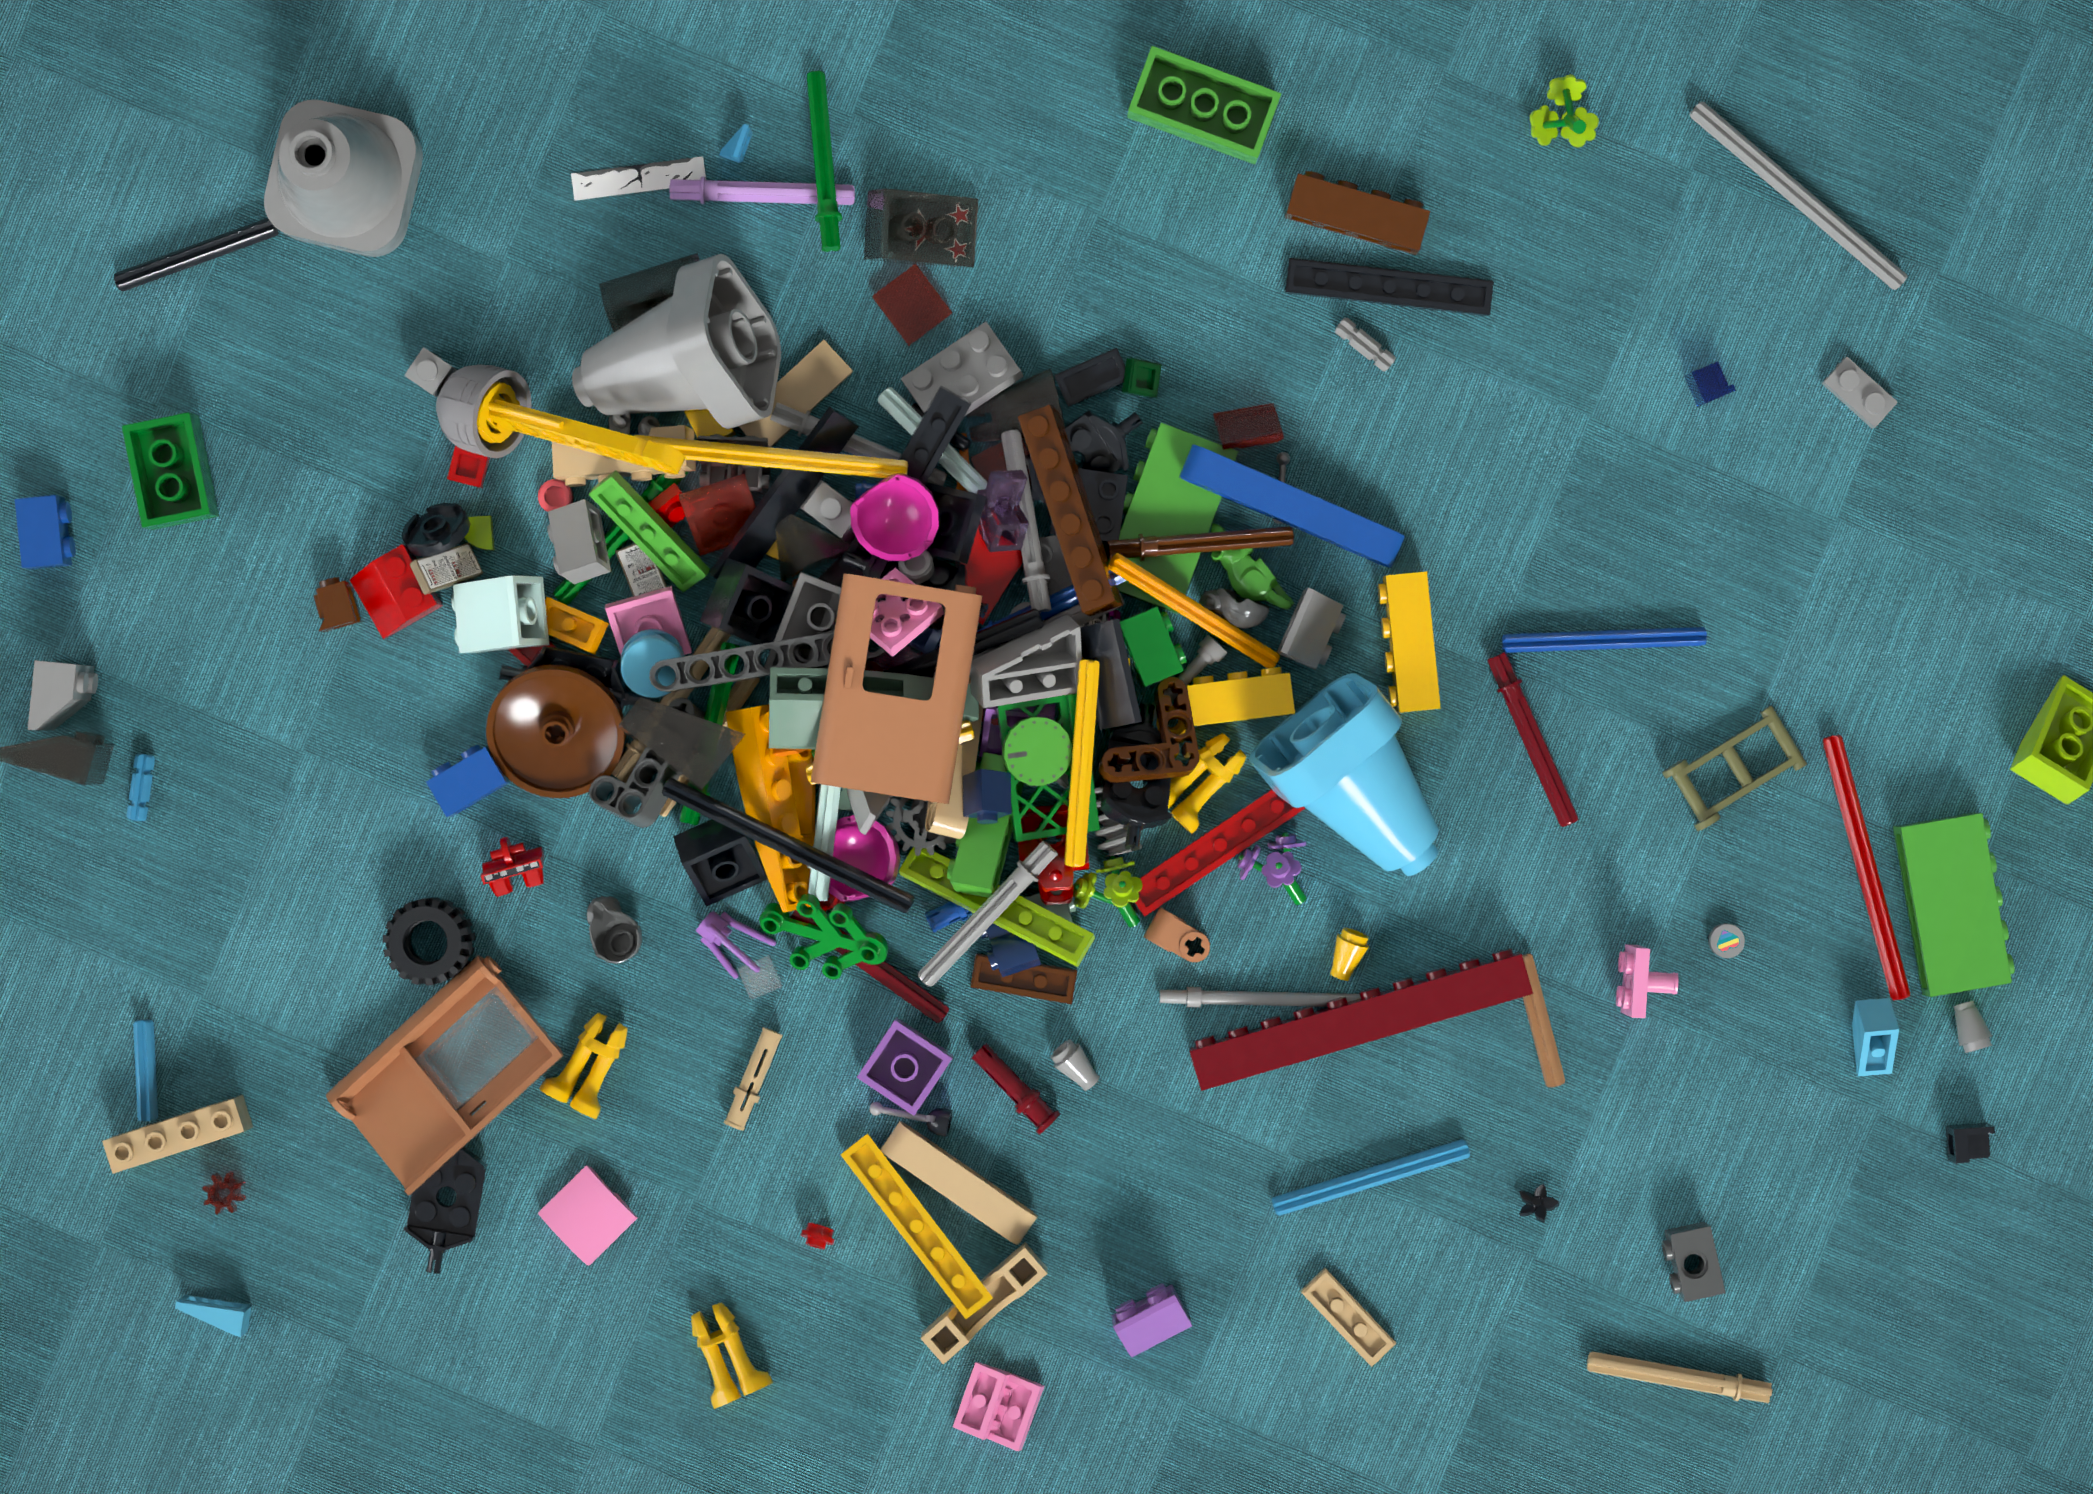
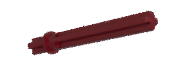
M1506 652L1487 659L1499 687L1496 691L1497 693H1502L1559 825L1565 827L1575 823L1579 817L1521 688L1520 683L1523 682L1522 679H1517Z
M794 910L790 916L791 919L818 926L811 917H803L797 910ZM838 928V929L841 931L842 934L848 935V934L845 933L843 930H841L840 928ZM840 947L834 949L841 955L851 951ZM863 961L855 964L934 1022L940 1023L949 1012V1007L886 961L877 965L867 964Z

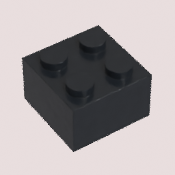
M727 558L700 621L751 645L774 642L795 587L747 564Z

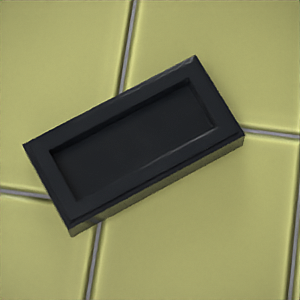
M1114 348L1054 375V378L1067 407H1071L1122 384L1124 381L1125 365L1118 349Z

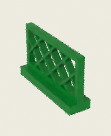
M1077 693L996 706L1002 748L1008 731L1012 729L1007 725L1005 710L1019 708L1029 717H1037L1045 704L1058 702L1059 717L1056 722L1061 724L1062 728L1068 733L1073 751ZM1037 706L1033 712H1030L1025 707ZM1072 758L1064 773L1068 776L1069 785L1061 796L1047 785L1038 786L1026 801L1017 794L1016 784L1019 780L1011 774V818L1016 842L1067 833V826L1061 827L1051 818L1062 803L1069 806V802L1065 799L1070 792ZM1093 774L1091 775L1087 832L1100 830ZM1043 788L1058 799L1047 815L1032 805ZM1018 800H1019L1021 803L1024 804V806L1022 807V809H1021L1020 811H1019ZM1028 809H1031L1043 818L1035 831L1022 833L1021 818ZM1047 823L1055 827L1050 829H1044Z

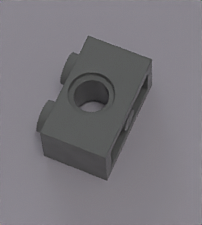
M1699 1222L1664 1230L1666 1240L1661 1241L1664 1257L1666 1261L1671 1260L1674 1273L1669 1274L1673 1294H1679V1297L1684 1302L1725 1294L1711 1226L1706 1222ZM1691 1254H1697L1699 1257L1698 1266L1691 1271L1685 1270V1258Z

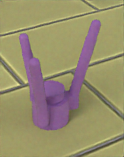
M714 910L710 912L696 929V932L702 936L700 941L713 952L734 979H737L739 975L718 948L721 944L727 947L754 972H759L760 967L728 939L732 932L728 926L771 946L776 945V940L733 919L726 912H723L721 916Z

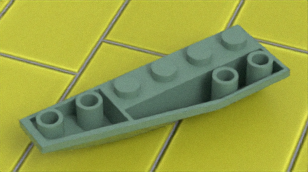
M770 667L769 748L816 749L828 669ZM864 670L862 686L868 692L928 700L932 695L934 678ZM968 684L962 721L969 720L974 722L979 720V702L972 696L971 684Z

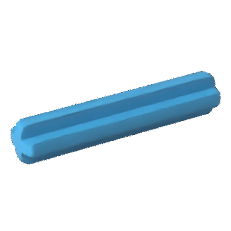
M149 1019L137 1020L133 1023L137 1118L139 1121H154L158 1118L154 1022Z

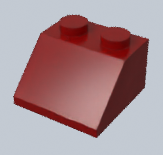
M404 544L373 560L349 579L383 639L444 606L436 592L427 595L423 594L409 565L417 558L408 552Z

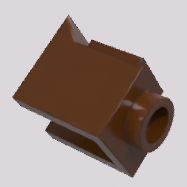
M339 577L319 582L320 588L316 589L317 595H313L319 617L324 619L319 632H328L362 622L351 582H340Z

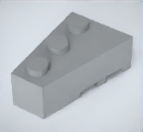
M1066 614L1043 625L1042 628L1027 633L973 660L970 670L972 696L983 708L1077 693L1079 662L1082 660L1080 626Z

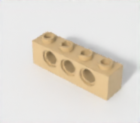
M240 1095L103 1140L102 1143L112 1174L244 1132L253 1128L244 1097Z

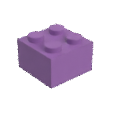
M896 1017L857 1078L915 1116L952 1060L953 1054Z

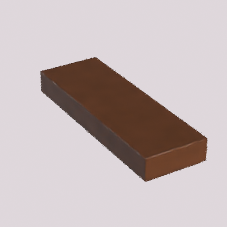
M976 953L970 987L1072 1004L1077 970L1041 964L1002 977L999 969L992 970L986 954Z

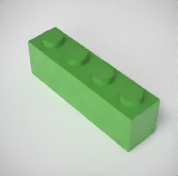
M983 752L981 763L976 762L975 771L987 769L1005 772L1002 755ZM1021 781L1016 784L1019 796L1022 795L1024 783ZM1011 814L998 818V822L995 824L977 823V818L969 817L964 836L961 839L956 838V847H959L956 859L950 860L947 871V878L950 879L956 892L989 898L998 889L1013 830Z

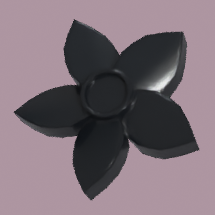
M1544 1184L1536 1188L1534 1195L1526 1191H1519L1522 1201L1526 1203L1519 1213L1522 1217L1532 1215L1535 1212L1536 1219L1545 1223L1546 1211H1552L1559 1206L1558 1200L1547 1196Z

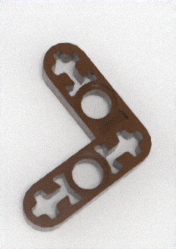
M1176 677L1163 679L1154 692L1162 743L1109 749L1104 753L1099 762V772L1105 780L1114 783L1184 777L1193 772L1199 762V751L1188 690L1182 680ZM1167 688H1171L1172 693H1178L1173 703L1174 710L1169 711L1172 706L1171 698L1168 695H1164ZM1171 719L1182 721L1185 725V733L1180 735L1172 733L1168 728V721ZM1183 742L1185 743L1181 747L1182 755L1184 758L1190 759L1185 766L1182 765L1180 760H1175L1180 752L1179 744ZM1145 754L1154 756L1157 759L1158 767L1154 770L1145 769L1141 765L1140 757ZM1131 756H1133L1132 764L1123 765L1119 772H1115L1113 766H1108L1112 758L1116 759L1117 764H1127Z

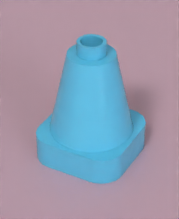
M1350 673L1328 684L1296 710L1295 714L1290 715L1265 736L1251 752L1249 761L1278 796L1292 807H1305L1383 870L1394 871L1400 868L1406 876H1412L1429 866L1438 855V849L1433 844L1438 835V826L1395 735L1402 724V718L1378 687L1363 677Z

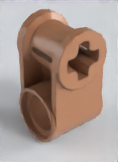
M1161 907L1143 936L1168 952L1172 951L1190 962L1204 960L1210 951V942L1202 932L1186 924V921ZM1198 937L1202 939L1200 945L1204 948L1202 954L1196 952L1191 956L1188 954L1189 947L1185 945V942L1188 939L1194 941Z

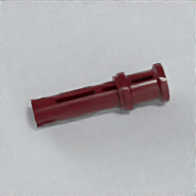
M987 1043L971 1057L1016 1104L1014 1106L1016 1108L1015 1111L1018 1114L1023 1113L1035 1125L1038 1135L1044 1132L1061 1115L1058 1110L1053 1111L1040 1097L1041 1092L1038 1089L1035 1090L1033 1088L1031 1090Z

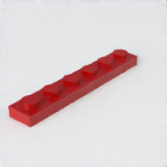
M1272 789L1140 877L1143 887L1138 892L1139 899L1135 902L1145 917L1304 810L1305 807H1292Z

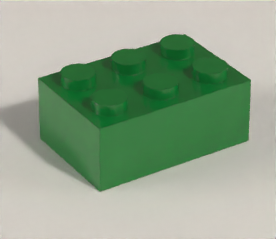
M187 412L121 426L142 528L156 530L220 517L198 415Z

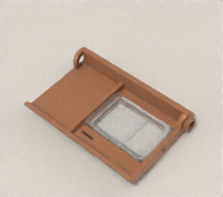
M480 955L475 957L326 1093L329 1103L339 1114L355 1124L405 1188L404 1191L408 1196L418 1189L563 1056V1052L501 978L499 973L502 969L490 956H487L485 959Z

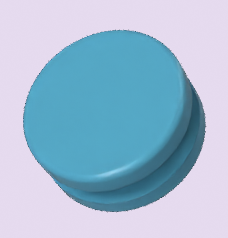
M648 629L636 633L626 642L621 653V674L624 682L633 692L644 697L656 698L671 693L660 691L651 684L649 678L650 670L656 662L685 657L682 646L674 636L662 630ZM670 666L663 667L658 674V679L664 686L671 685L676 678L675 671Z

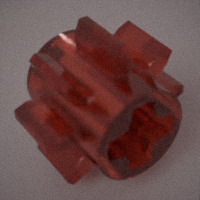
M232 1171L227 1173L224 1179L218 1173L213 1174L211 1178L214 1184L202 1187L203 1191L208 1192V1199L203 1204L208 1205L211 1203L216 1207V1215L220 1214L226 1206L231 1213L237 1211L235 1201H244L247 1198L244 1194H241V1187L245 1184V1181L237 1182L234 1180V1173ZM228 1188L230 1194L227 1197L221 1198L218 1192Z

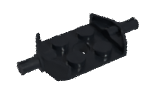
M543 646L528 666L524 665L522 669L501 666L499 679L508 681L525 670L543 665H564L577 668L601 681L614 695L621 710L624 706L628 705L649 709L651 698L631 691L622 678L621 664L618 660Z
M464 1147L412 1193L408 1222L404 1227V1231L430 1251L426 1272L441 1273L443 1253H446L448 1249L472 1242L475 1239L487 1164ZM442 1187L454 1189L457 1195L454 1204L444 1205L440 1201L439 1191Z

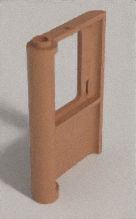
M843 574L810 782L949 804L982 596L976 595L975 587L956 585L955 591L853 574ZM880 594L941 603L945 607L933 690L928 700L868 692L863 689L862 683L875 601Z

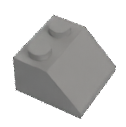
M1311 588L1303 590L1277 653L1312 669H1316L1318 664L1325 665L1332 646L1327 645L1332 632L1339 633L1346 615L1341 613L1344 605Z
M35 660L27 730L54 731L91 701L92 694L96 693L98 686V675L94 673L95 666Z

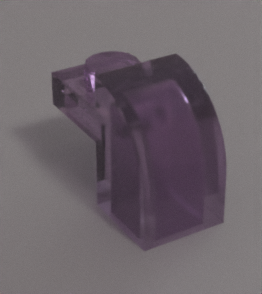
M1023 470L990 472L986 489L977 491V494L987 497L978 529L990 552L1022 549L1029 522L1019 506L1027 481Z

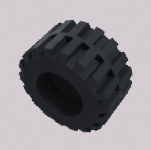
M432 897L409 902L403 908L396 910L393 914V919L386 924L385 928L388 930L387 934L383 935L382 943H386L387 949L383 951L385 957L389 956L391 960L389 966L392 970L397 969L400 972L399 977L404 980L410 979L412 980L411 983L417 985H434L455 977L470 962L468 959L470 955H473L475 947H472V941L476 939L475 932L472 933L470 926L473 924L470 919L465 918L463 915L465 912L460 907L456 908L453 906L454 903L449 900H440V898ZM423 921H433L439 924L447 936L446 952L443 957L436 961L429 962L421 959L412 947L411 936L413 930Z

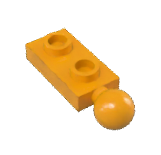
M546 597L548 635L595 655L609 623Z

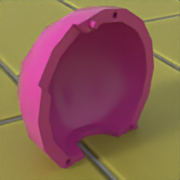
M903 473L893 474L880 481L857 498L850 508L851 527L858 542L870 554L887 561H906L921 555L933 543L939 527L938 506L932 492L919 479Z
M854 815L837 820L833 857L890 885L893 884L897 877L901 859L898 842L891 831L876 820L867 834L864 835L859 832ZM830 877L829 893L840 901L850 902L868 897V895Z

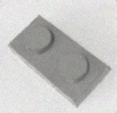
M1848 357L1843 358L1821 383L1872 429L1898 403Z

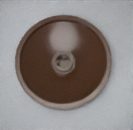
M543 665L519 673L501 688L488 714L486 737L494 761L502 773L515 785L542 797L570 798L589 792L590 786L596 778L612 774L623 752L626 727L619 703L611 691L597 678L570 666Z

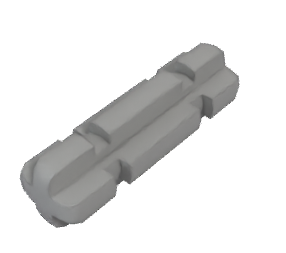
M1349 318L1342 319L1336 327L1335 333L1343 340L1347 338L1350 341L1348 344L1369 361L1373 359L1375 361L1374 365L1380 370L1387 371L1394 363L1395 356L1387 349L1385 351L1381 349L1382 345L1365 331L1355 328L1356 324Z

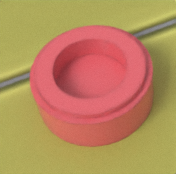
M548 480L538 491L539 504L547 512L573 503L574 495L571 487L565 486V482L561 480Z

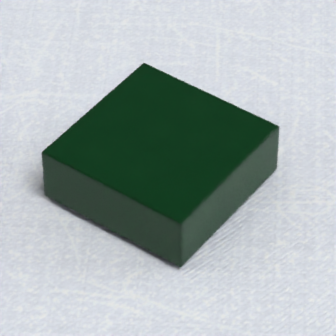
M1127 358L1122 393L1157 398L1162 364Z

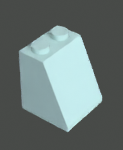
M505 576L453 585L454 593L452 594L451 603L456 613L457 628L455 629V641L459 646V653H481L549 645L543 577Z

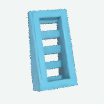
M184 1295L176 1301L175 1309L232 1335L242 1337L248 1331L252 1307L250 1304L192 1295Z

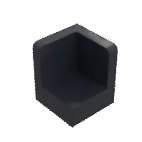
M1988 1123L1945 1126L1948 1160L1956 1164L1970 1163V1159L1988 1158L1990 1156L1989 1134L1995 1133V1126Z

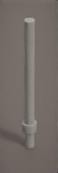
M1187 987V990H1159V1003L1186 1004L1187 1007L1201 1008V1004L1327 1007L1326 1002L1340 997H1346L1347 1002L1360 999V994L1205 991L1201 990V987Z

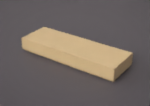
M1326 1268L1321 1270L1300 1290L1371 1367L1397 1344Z

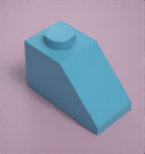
M1890 998L1855 1001L1852 1027L1857 1076L1892 1074L1899 1027Z

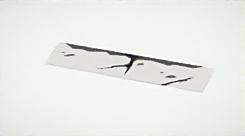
M703 156L571 174L574 201L668 189L670 179L701 180V177H705L706 180Z

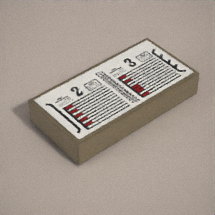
M469 543L451 548L438 555L416 559L409 564L424 595L478 578L483 574Z
M636 544L615 551L633 597L667 587L659 567Z

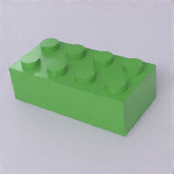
M1151 46L1130 103L1127 118L1256 165L1282 93Z

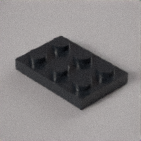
M926 482L925 486L932 492L938 506L939 527L933 543L926 550L932 556L967 564L987 497Z

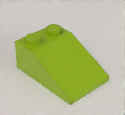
M2063 675L2058 680L2021 741L2010 770L2066 805L2088 792L2093 782V693Z

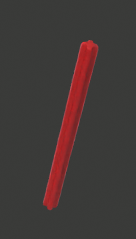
M1841 735L1828 736L1822 742L1889 994L1892 1000H1902L1910 996V990L1843 738Z

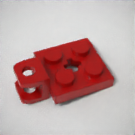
M1053 805L1035 808L1047 815ZM1061 805L1051 818L1061 827L1067 826L1068 806ZM1028 809L1021 818L1022 833L1035 831L1043 818L1031 809ZM1047 823L1044 829H1050L1055 827ZM1066 834L1055 836L1057 839H1061V841L1056 844H1050V846L1058 855L1038 875L1039 895L1043 904H1069L1072 901L1074 894L1073 871L1089 870L1087 843L1084 866L1071 867L1065 865L1064 862ZM1048 837L1018 842L1019 860L1023 862ZM1063 890L1060 895L1050 893V891Z

